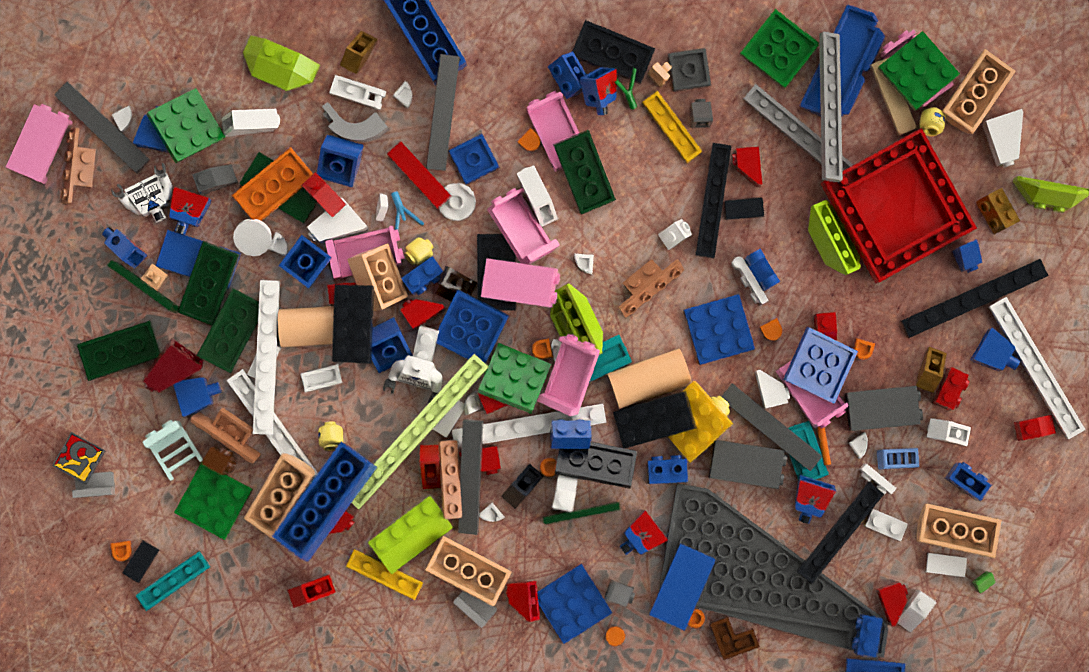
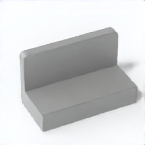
M93 473L87 484L75 479L76 490H72L73 498L115 495L114 473Z
M462 591L453 601L481 628L497 611L495 606L493 607L465 591Z

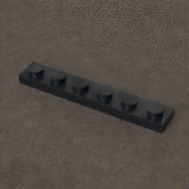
M712 143L695 256L715 258L732 145Z
M868 482L796 572L813 584L883 497L884 493Z

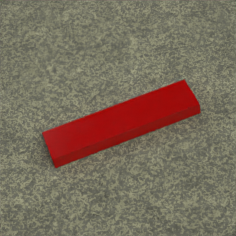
M401 141L387 153L437 209L452 197Z

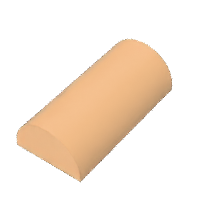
M984 49L942 110L946 116V121L965 133L973 134L1015 73V70Z
M334 306L279 309L278 333L281 347L332 344Z
M680 348L607 374L619 410L678 390L692 383Z
M282 453L244 519L271 539L276 540L272 535L305 492L315 475L313 468L292 455Z
M925 503L919 516L916 539L918 542L995 558L1001 520Z
M445 536L442 537L425 571L493 607L512 573Z

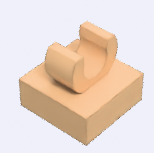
M657 62L652 66L648 75L659 87H662L669 79L670 75L668 72L672 67L667 62L661 67Z
M151 264L141 280L158 291L169 275L154 264Z

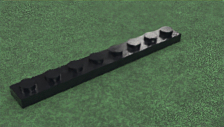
M1036 260L901 320V324L907 337H913L1047 277L1048 273L1042 260Z

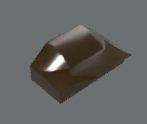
M446 266L439 280L436 294L451 302L457 290L471 296L477 282Z

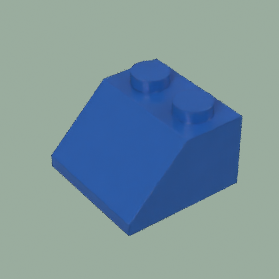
M327 134L320 149L317 174L322 179L353 187L364 145Z
M301 235L279 266L307 288H310L332 257Z
M394 317L373 327L371 360L378 373L391 368L394 362L404 360L406 356L413 357Z

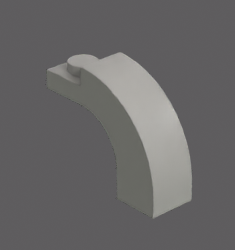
M328 102L322 106L325 111L322 114L329 122L333 121L328 125L329 129L339 138L356 143H366L379 138L389 130L376 112L363 122L349 123L344 121Z

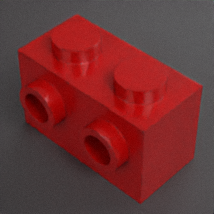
M953 367L947 368L932 403L948 411L958 408L962 400L960 397L962 390L965 391L970 381L967 380L969 375Z

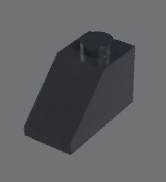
M529 464L501 497L516 509L544 476Z

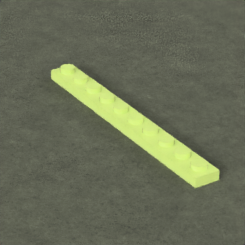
M473 354L374 463L377 466L376 470L352 501L356 508L361 509L489 368L477 355Z

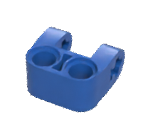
M761 248L745 257L746 264L763 291L780 282Z

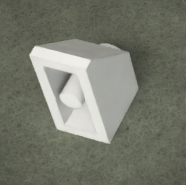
M761 370L755 371L764 409L788 403L787 399H790L788 388H784L783 383Z
M930 418L927 437L967 446L971 427L951 421Z
M916 590L905 605L897 623L911 633L927 617L936 601L922 591Z

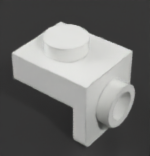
M682 219L674 222L658 234L668 250L692 235L689 225Z

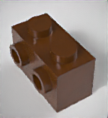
M210 447L201 464L221 475H228L229 472L232 473L237 465L235 462L237 458L232 456L234 452L225 447H220V449L218 447Z

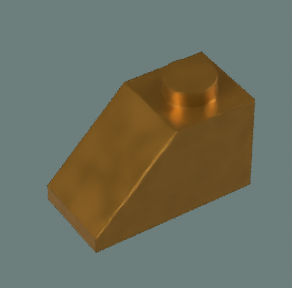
M361 30L346 47L340 66L357 74L365 65L378 39Z
M928 347L917 376V387L934 393L943 377L947 353Z

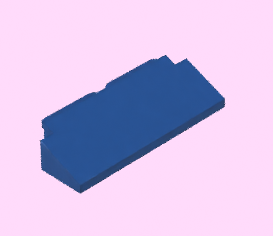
M848 4L834 31L835 34H840L842 117L851 112L865 82L862 74L864 71L871 69L870 65L873 64L885 39L884 33H882L880 28L876 27L879 20L874 13ZM819 63L800 107L821 117Z

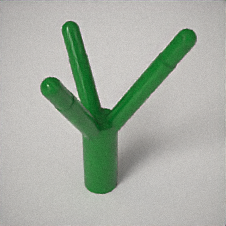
M636 68L632 71L628 90L618 78L615 81V84L625 94L631 110L638 107L632 94Z

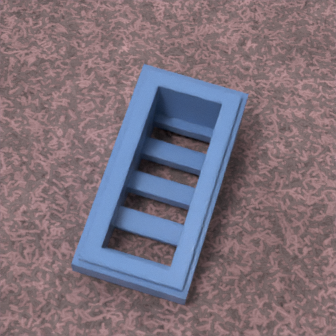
M918 448L877 450L878 469L918 468ZM895 453V464L893 465V454ZM901 453H903V464H901ZM908 453H911V464L908 461Z

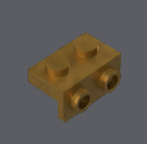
M1003 188L976 201L994 235L1020 221Z

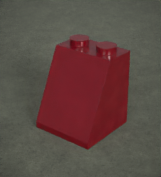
M171 338L145 372L143 378L144 386L152 392L155 390L159 393L200 371L203 367V359L196 356L195 353L174 338Z

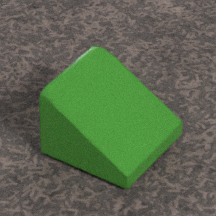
M986 571L972 581L979 593L984 592L995 584L992 572Z

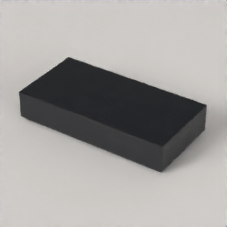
M763 197L724 201L726 220L765 216Z
M142 540L122 573L140 583L160 550L147 541Z

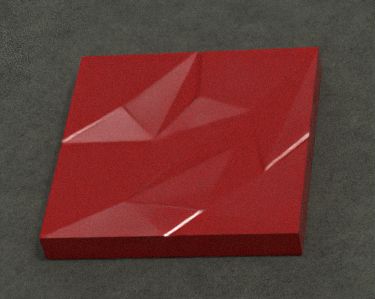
M922 128L843 170L842 181H823L820 183L875 284L977 229Z

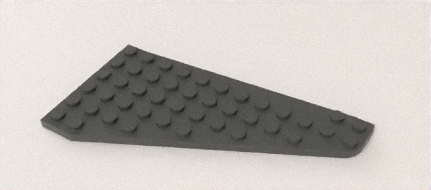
M677 483L659 590L681 543L716 559L695 607L854 651L852 649L853 638H856L857 634L855 624L859 615L863 614L882 618L823 573L819 575L813 584L809 583L796 572L804 563V559L709 489ZM884 619L882 620L878 657H884L888 636V626Z

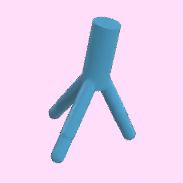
M397 191L391 193L397 209L395 230H399L400 215L402 220L406 221L404 212L423 226L424 222L403 206L399 193Z

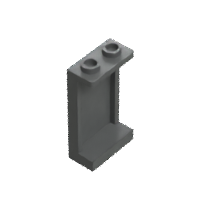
M917 386L845 393V401L849 405L846 408L849 431L921 424L920 420H923L922 409H919L918 401H921L920 390H917Z
M715 440L709 478L779 489V485L782 486L784 482V474H781L782 466H786L787 455H784V450Z

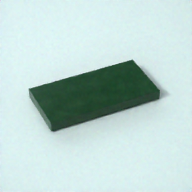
M589 130L553 144L581 215L616 200Z
M258 152L239 184L244 186L274 160ZM302 188L278 209L305 224L317 202Z
M202 241L177 313L212 326L219 314L240 254Z
M114 260L108 263V267L173 313L178 312V305L152 288L123 265Z
M232 288L196 356L231 373L258 323L259 301Z
M150 320L77 344L88 381L155 360L161 353Z
M620 502L543 516V521L547 525L618 511L621 509Z

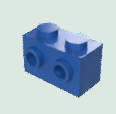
M574 52L561 55L547 66L566 99L583 92L580 78L585 76L586 73Z
M432 256L401 279L413 296L416 294L419 296L427 290L428 285L439 282L443 270Z
M558 419L552 421L550 429L551 449L590 448L592 439L591 421L583 419L575 421Z
M682 455L671 456V460H663V456L651 457V461H647L648 484L688 482L687 459H682Z
M964 462L955 463L944 479L974 500L981 501L992 486L987 482L988 479L980 473L975 474L971 471L972 467Z
M863 614L859 615L855 624V630H857L856 638L854 637L852 642L854 653L877 657L882 618Z

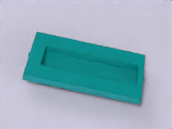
M619 334L603 342L602 353L597 358L589 382L632 362Z
M809 421L798 425L795 424L788 428L821 454ZM789 454L798 480L799 475L813 479L829 475L823 462V456L813 469L809 471Z

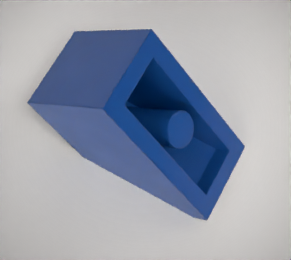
M977 239L952 251L961 272L965 270L968 273L978 269V264L982 263Z

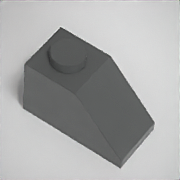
M696 99L690 105L691 128H710L713 122L711 102H706V99Z
M232 164L212 167L192 174L198 192L201 195L238 183Z
M611 579L604 598L627 607L628 603L632 604L635 593H633L632 587Z

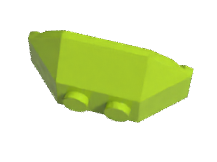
M250 35L243 51L252 77L285 91L313 83L320 67L318 63L298 52Z
M1017 176L1013 179V183L1027 203L1034 205L1036 209L1044 210L1047 207L1053 208V212L1064 213V211L1071 209L1089 196V188Z
M827 200L811 206L808 231L825 265L844 275L860 269V255L833 206Z
M569 283L555 290L557 292V300L551 307L550 317L560 337L567 336V334L574 335L582 343L586 341L594 344V348L600 350L599 354H601L603 331L587 297Z

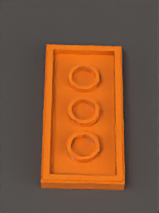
M290 147L236 191L232 197L252 220L263 221L302 189V184L313 173Z

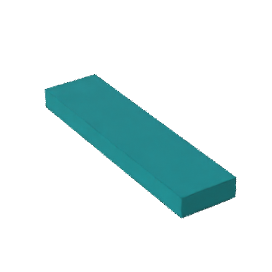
M199 551L135 596L145 611H148L211 566L201 551Z

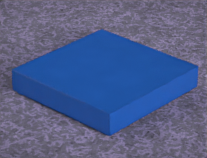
M483 134L448 150L465 185L500 168Z

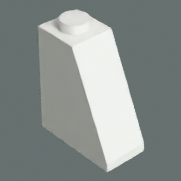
M276 109L232 110L221 118L225 137L272 132L280 124V117Z
M1022 109L986 120L982 123L997 167L1003 165V168L1012 166L1014 161L1019 158L1023 120Z
M535 166L522 169L517 173V176L541 227L557 220L558 217L552 200Z
M341 198L346 205L333 218L325 211L307 226L310 230L307 234L314 242L318 240L322 244L328 240H336L366 231L368 227L347 202Z
M558 475L553 508L572 511L578 478Z

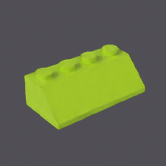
M429 496L370 540L368 544L389 572L393 574L450 531L453 526L448 519L443 518L442 510L433 498Z

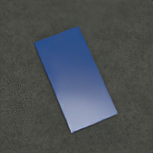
M167 230L156 267L190 277L202 241ZM237 261V264H236V266H235V269H234L232 278H231V280H230L228 289H230V286H231V283H232V280H233V277H234V274H235V271H236V268H237V265H238V261Z
M680 543L649 615L685 631L716 559Z

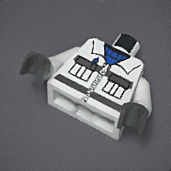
M162 163L163 170L161 171L157 170L155 165V175L123 190L120 184H117L120 191L116 193L111 188L113 196L118 197L125 208L136 215L142 214L147 217L152 214L156 223L166 219V216L162 209L169 206L168 201L171 199L172 183L168 174L165 173L166 165Z
M406 356L404 360L393 363L388 375L389 379L385 380L383 391H385L386 387L392 388V394L396 386L395 381L397 380L433 391L428 400V403H430L441 391L443 377L436 370L434 363Z

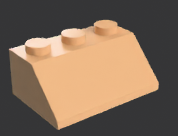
M388 243L347 259L356 284L374 286L373 311L384 309L408 297Z

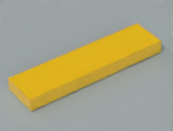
M658 91L642 102L686 163L703 152Z
M356 549L353 550L346 567L413 600H416L424 583L399 570L391 574L383 562Z

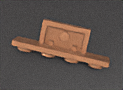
M79 128L70 129L66 136L68 150H66L64 155L66 169H64L62 174L64 188H62L60 198L64 205L72 203L73 186L92 188L96 150L78 147Z
M651 259L622 283L632 294L630 298L618 307L625 318L635 313L641 305L648 302L652 296L663 290L667 284L681 275L684 268L678 259L663 271Z
M222 408L214 421L201 412H197L190 419V422L197 428L204 430L213 439L226 445L229 450L242 456L245 461L253 464L260 458L261 453L246 444L253 433V428L226 409Z
M456 440L439 441L443 518H461L458 444Z

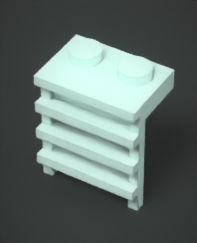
M169 420L162 425L163 429L158 432L155 430L145 436L147 439L142 442L146 448L151 449L171 481L174 478L170 472L194 457H197L199 462L203 461V458L184 430L181 422ZM181 438H185L187 441L185 445L163 459L160 457L159 452ZM189 447L192 449V454L167 468L165 465L166 461Z

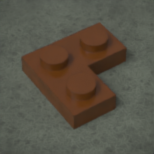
M728 617L710 623L723 660L760 647L753 628L734 634Z

